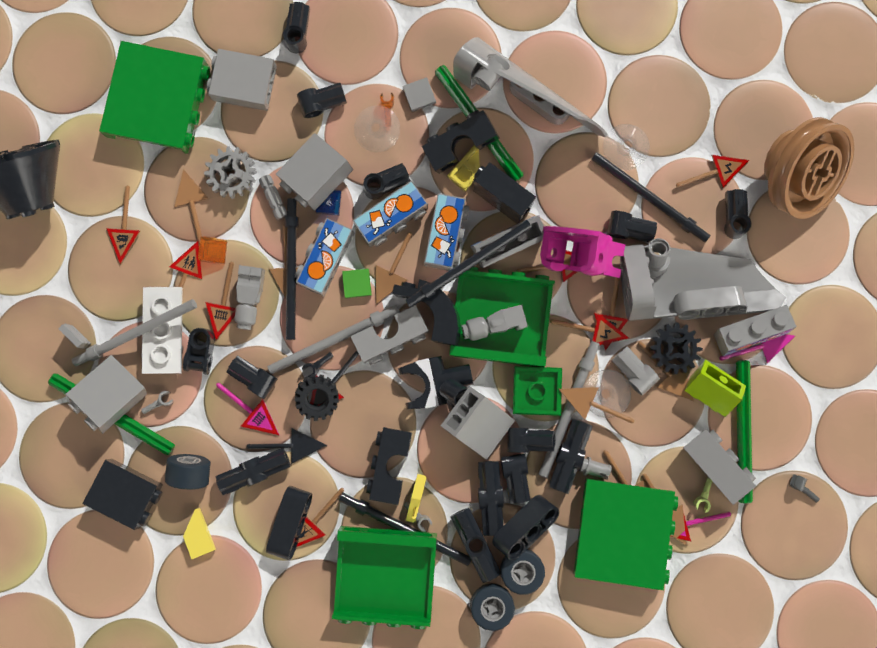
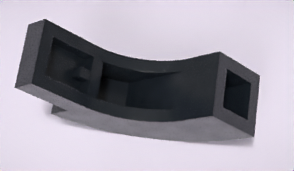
M419 279L418 288H415V284L402 282L401 285L394 284L392 294L396 297L409 298L421 290L420 287L426 284L427 281ZM439 289L435 292L436 295L422 300V302L429 305L434 314V329L431 341L458 346L461 333L460 317L453 301Z

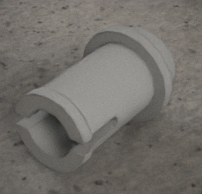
M591 457L584 458L579 472H582L585 476L590 474L608 480L611 473V465L591 460Z

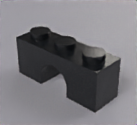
M479 110L473 111L467 115V120L460 124L458 122L451 124L446 128L447 132L440 136L436 134L426 140V144L421 146L435 172L440 174L459 163L455 154V147L460 140L465 138L472 139L475 146L481 150L500 139L484 110L480 112Z
M383 427L382 432L378 431L375 445L380 446L378 456L373 455L371 469L375 470L374 478L368 480L366 493L370 494L369 500L394 505L399 504L403 479L394 478L388 473L387 462L395 455L408 457L412 432Z

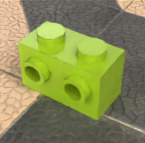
M705 359L690 376L685 391L693 398L709 406L713 411L726 417L742 400L746 385Z

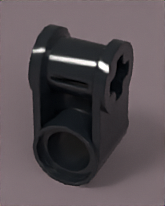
M196 328L191 331L183 361L184 371H201L204 375L210 373L215 335L211 330ZM204 332L207 336V341L201 346L197 341V337L200 333Z

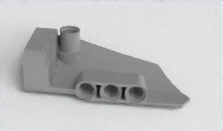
M479 37L469 40L457 52L453 60L454 78L468 88L472 89L477 84L490 91L502 76L510 81V91L516 98L552 124H563L569 116H572L595 134L603 137L608 136L607 132L599 124ZM537 95L545 100L538 102L533 96ZM558 107L564 111V114L561 116L555 115L552 109Z
M660 238L653 239L646 246H625L624 256H620L622 292L628 321L678 316L682 320L767 312L781 307L786 299L760 273L752 261L747 258L671 248L666 240Z

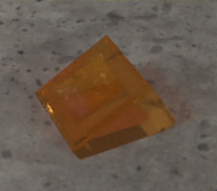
M201 236L198 260L201 262L225 264L228 241Z

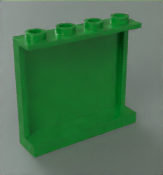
M121 41L99 132L107 138L115 139L116 137L180 149L185 154H188L189 148H192L194 145L195 135L193 130L194 126L199 123L200 112L198 109L200 103H203L205 98V89L203 87L205 80L209 79L210 66L204 57Z
M472 267L458 277L455 306L461 325L466 324V321L477 317L486 319L501 309L522 305L528 327L516 331V328H512L503 333H488L486 338L475 341L469 338L464 339L461 329L458 346L450 345L449 356L545 367L552 291L555 281L549 280V276L535 275V278L526 277L525 273L512 272V275H504L501 270L488 269V273L479 272L477 267Z
M585 478L573 572L574 577L664 591V584L668 585L670 571L666 569L667 560H671L673 551L672 545H669L670 535L675 533V521L672 520L673 511H677L678 496H675V491Z
M340 526L337 534V541L339 543L332 619L338 620L339 623L343 624L361 621L362 624L373 626L377 623H387L388 627L394 628L401 627V625H411L413 629L430 627L437 533Z

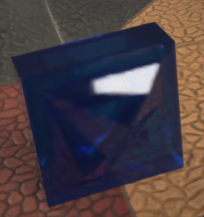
M334 190L315 212L317 214L340 216L342 192Z

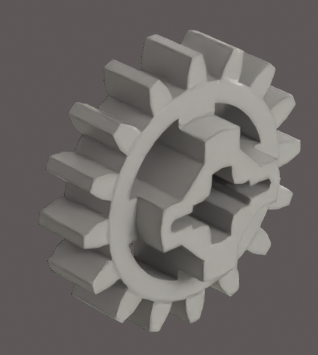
M227 146L224 153L220 148L217 149L219 155L211 154L212 163H205L210 169L204 172V175L210 178L206 183L209 186H213L212 191L214 193L220 191V195L223 198L226 197L227 193H229L232 199L235 198V193H239L241 197L244 196V189L251 190L248 184L256 182L255 178L252 177L253 174L257 173L255 168H251L255 164L253 159L248 160L249 154L247 152L241 155V150L238 147L232 152L230 146ZM240 161L244 163L246 172L240 169ZM233 169L235 173L228 176L226 174L227 171L231 172ZM216 173L221 175V185L216 179Z

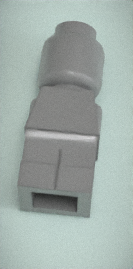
M239 265L236 300L240 304L236 306L234 321L237 323V328L251 330V326L256 322L257 308L254 305L260 302L265 270Z
M522 305L501 309L486 319L483 317L469 319L466 321V324L461 325L464 339L469 338L472 341L486 338L488 333H503L512 328H516V331L528 327Z

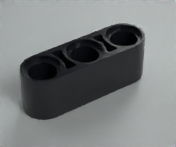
M290 485L287 487L269 537L266 553L288 561L292 559L312 502L313 494L311 492Z
M542 495L534 496L495 534L492 541L493 545L510 560L519 558L557 520L559 509Z

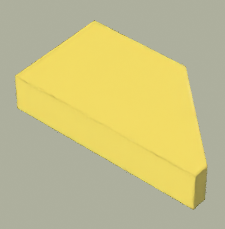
M474 145L447 175L464 192L473 184L474 175L480 168L479 149Z
M417 474L406 517V521L411 523L416 521L426 482V476Z
M200 508L194 510L183 535L191 559L216 550Z

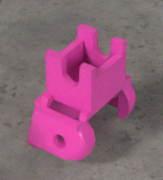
M543 226L544 234L540 257L541 263L551 271H562L565 269L582 272L589 276L604 275L620 278L621 269L613 267L612 259L614 256H624L625 244L613 242L610 235L600 231ZM567 241L573 242L570 265L564 264Z

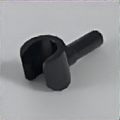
M329 352L315 363L303 365L302 370L311 366L313 368L312 374L317 375L318 368L334 356Z

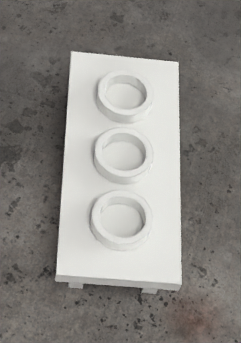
M143 287V323L181 305L183 288ZM182 315L142 334V374H182Z

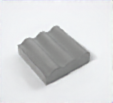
M427 77L402 86L412 112L436 103Z
M65 323L59 328L77 348L87 349L91 345L73 325Z

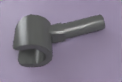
M794 474L790 481V486L803 492L817 503L820 498L810 491L809 488L805 487L808 479Z

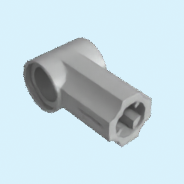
M628 346L611 360L628 378L627 381L631 387L641 396L660 380L656 372L647 364H643Z

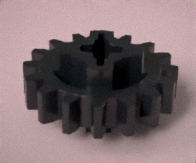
M678 322L673 324V328L669 324L664 325L665 331L657 329L658 337H651L655 345L649 347V350H653L655 353L650 358H657L658 360L655 366L660 367L663 365L664 373L672 369L673 375H677L679 369L682 374L687 373V366L691 369L695 368L693 360L699 361L701 358L696 354L703 351V348L697 347V343L701 341V338L695 339L693 337L696 331L688 332V325H683L680 328ZM670 333H678L683 336L674 338L672 335L670 336ZM661 343L664 345L663 354H661ZM681 343L677 349L678 352L670 354L674 349L673 345ZM688 344H690V354L688 353ZM677 359L682 364L675 365L669 363V361Z

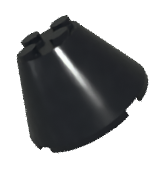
M58 139L25 145L19 150L0 152V211L6 216V219L19 216L28 217L36 214V210L39 208L40 210H47L55 207L53 200L60 152V142Z

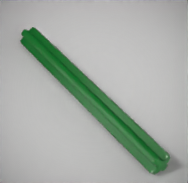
M445 65L438 67L435 70V75L463 114L467 117V115L476 111V107ZM499 139L487 146L510 178L516 182L523 178V172Z
M738 360L736 361V380L746 385L743 398L737 405L738 466L742 470L747 467L752 473L750 361ZM753 489L741 498L739 502L744 504L752 503Z
M55 373L48 380L50 386L65 395L76 385ZM126 414L114 423L165 455H170L175 448L174 443Z

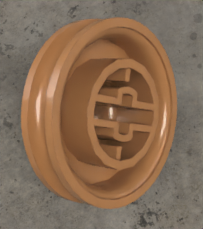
M816 117L805 121L794 130H788L781 134L772 144L764 163V174L768 180V194L773 206L798 219L810 218L825 209L841 190L852 166L854 139L850 130L826 118Z

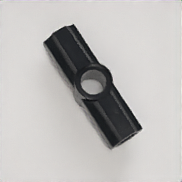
M572 419L566 439L562 442L555 461L557 464L548 487L569 494L576 472L580 470L584 461L585 447L592 431V425Z
M281 448L265 456L252 458L239 464L234 469L215 476L216 483L222 495L229 494L244 486L249 487L266 480L268 476L290 468L291 464L285 449Z
M499 461L478 462L480 488H478L479 509L482 514L483 536H495L504 526L502 514L504 497L503 488L500 486Z
M467 507L451 515L450 518L482 583L489 582L501 575V571L470 508ZM473 539L481 540V549L478 551L471 550L469 548L470 541Z

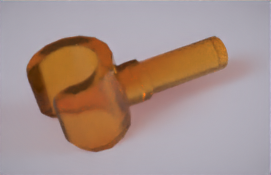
M381 93L380 102L385 112V127H391V108L394 106V95L391 93V100L384 101L383 93Z

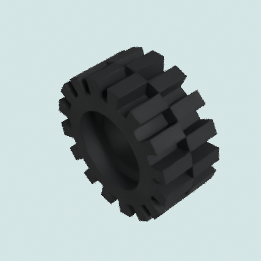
M312 374L310 378L305 377L303 382H299L298 388L295 391V406L299 409V413L302 416L306 415L308 420L310 418H314V421H318V418L325 420L326 416L333 415V410H336L338 407V389L329 377L326 379L324 375L320 374L319 377H316L315 374ZM314 389L322 390L326 394L325 402L318 406L310 404L307 399L309 392Z

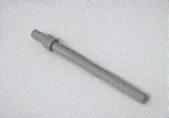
M191 299L100 345L95 344L87 348L86 352L72 358V363L77 367L89 360L95 361L101 358L104 353L197 308L195 300Z
M397 305L382 312L376 311L370 314L369 318L267 366L268 370L272 375L375 325V327L384 324L385 320L400 313Z
M590 342L585 357L581 358L578 367H580L573 388H583L589 371L592 372L595 365L593 361L598 351L599 343ZM568 400L555 431V451H547L539 471L541 476L548 477L575 409Z

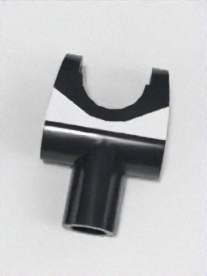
M442 356L419 360L398 368L399 375L409 373L410 375H417L425 383L424 393L415 401L405 403L406 409L431 408L447 404L446 399L440 395V387L449 378L455 379L465 387L474 385L469 364L444 369Z

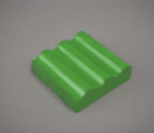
M369 269L342 271L345 298L372 296Z

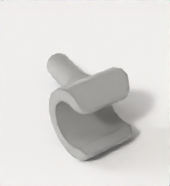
M161 392L158 400L141 409L142 413L146 414L162 405H172L173 399L167 403L162 401L163 396L170 392Z
M407 501L403 506L408 510L410 503ZM417 513V526L421 531L426 532L420 525L421 522L428 520L432 525V521L427 515Z

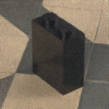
M490 162L486 167L481 166L474 175L473 191L516 224L520 223L532 207L536 196Z
M106 459L82 504L136 530L141 528V526L145 527L151 517L149 511L152 505H156L163 493L160 489L163 484L114 459Z

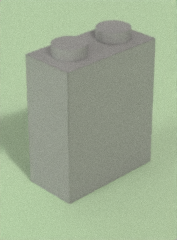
M218 49L217 56H213L212 79L209 78L207 82V92L212 100L268 111L277 69L274 59Z
M314 133L276 175L281 180L279 185L288 194L293 191L297 195L295 199L304 208L308 205L315 211L353 171V168L343 156Z
M112 355L66 393L69 399L67 405L76 414L81 412L86 417L84 422L93 431L98 429L102 434L147 395L145 387Z
M469 386L441 424V427L482 457L488 459L515 420L484 395Z

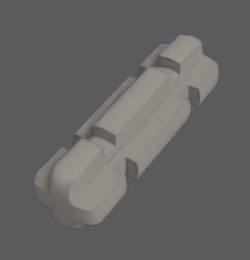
M270 175L261 177L259 182L261 187L265 189L264 193L270 207L274 209L273 214L277 220L287 217V211L282 206L283 202L277 188L273 186L272 177Z

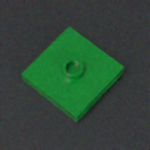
M514 366L512 414L561 416L562 393L559 389H562V368Z

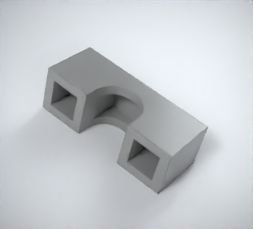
M416 305L394 315L398 323V332L390 339L380 338L373 326L351 336L364 364L369 362L370 365H373L383 360L381 355L391 352L392 355L405 349L404 344L411 341L413 344H416L426 339L425 334L429 332Z

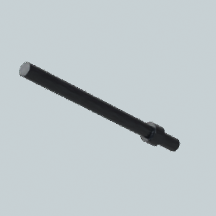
M598 152L594 154L591 160L679 223L681 229L685 232H691L704 243L710 238L711 235L696 225L697 222L691 217H685Z
M288 198L287 217H285V227L287 228L286 340H295L296 228L299 227V217H297V200L295 198Z
M526 220L429 284L427 282L421 286V290L405 301L411 308L423 299H429L436 295L435 292L532 229L531 224Z
M344 492L339 499L340 502L356 509V513L362 516L365 514L395 530L421 532L369 506L370 503L363 499L359 501ZM437 540L436 551L469 566L471 562L470 556Z

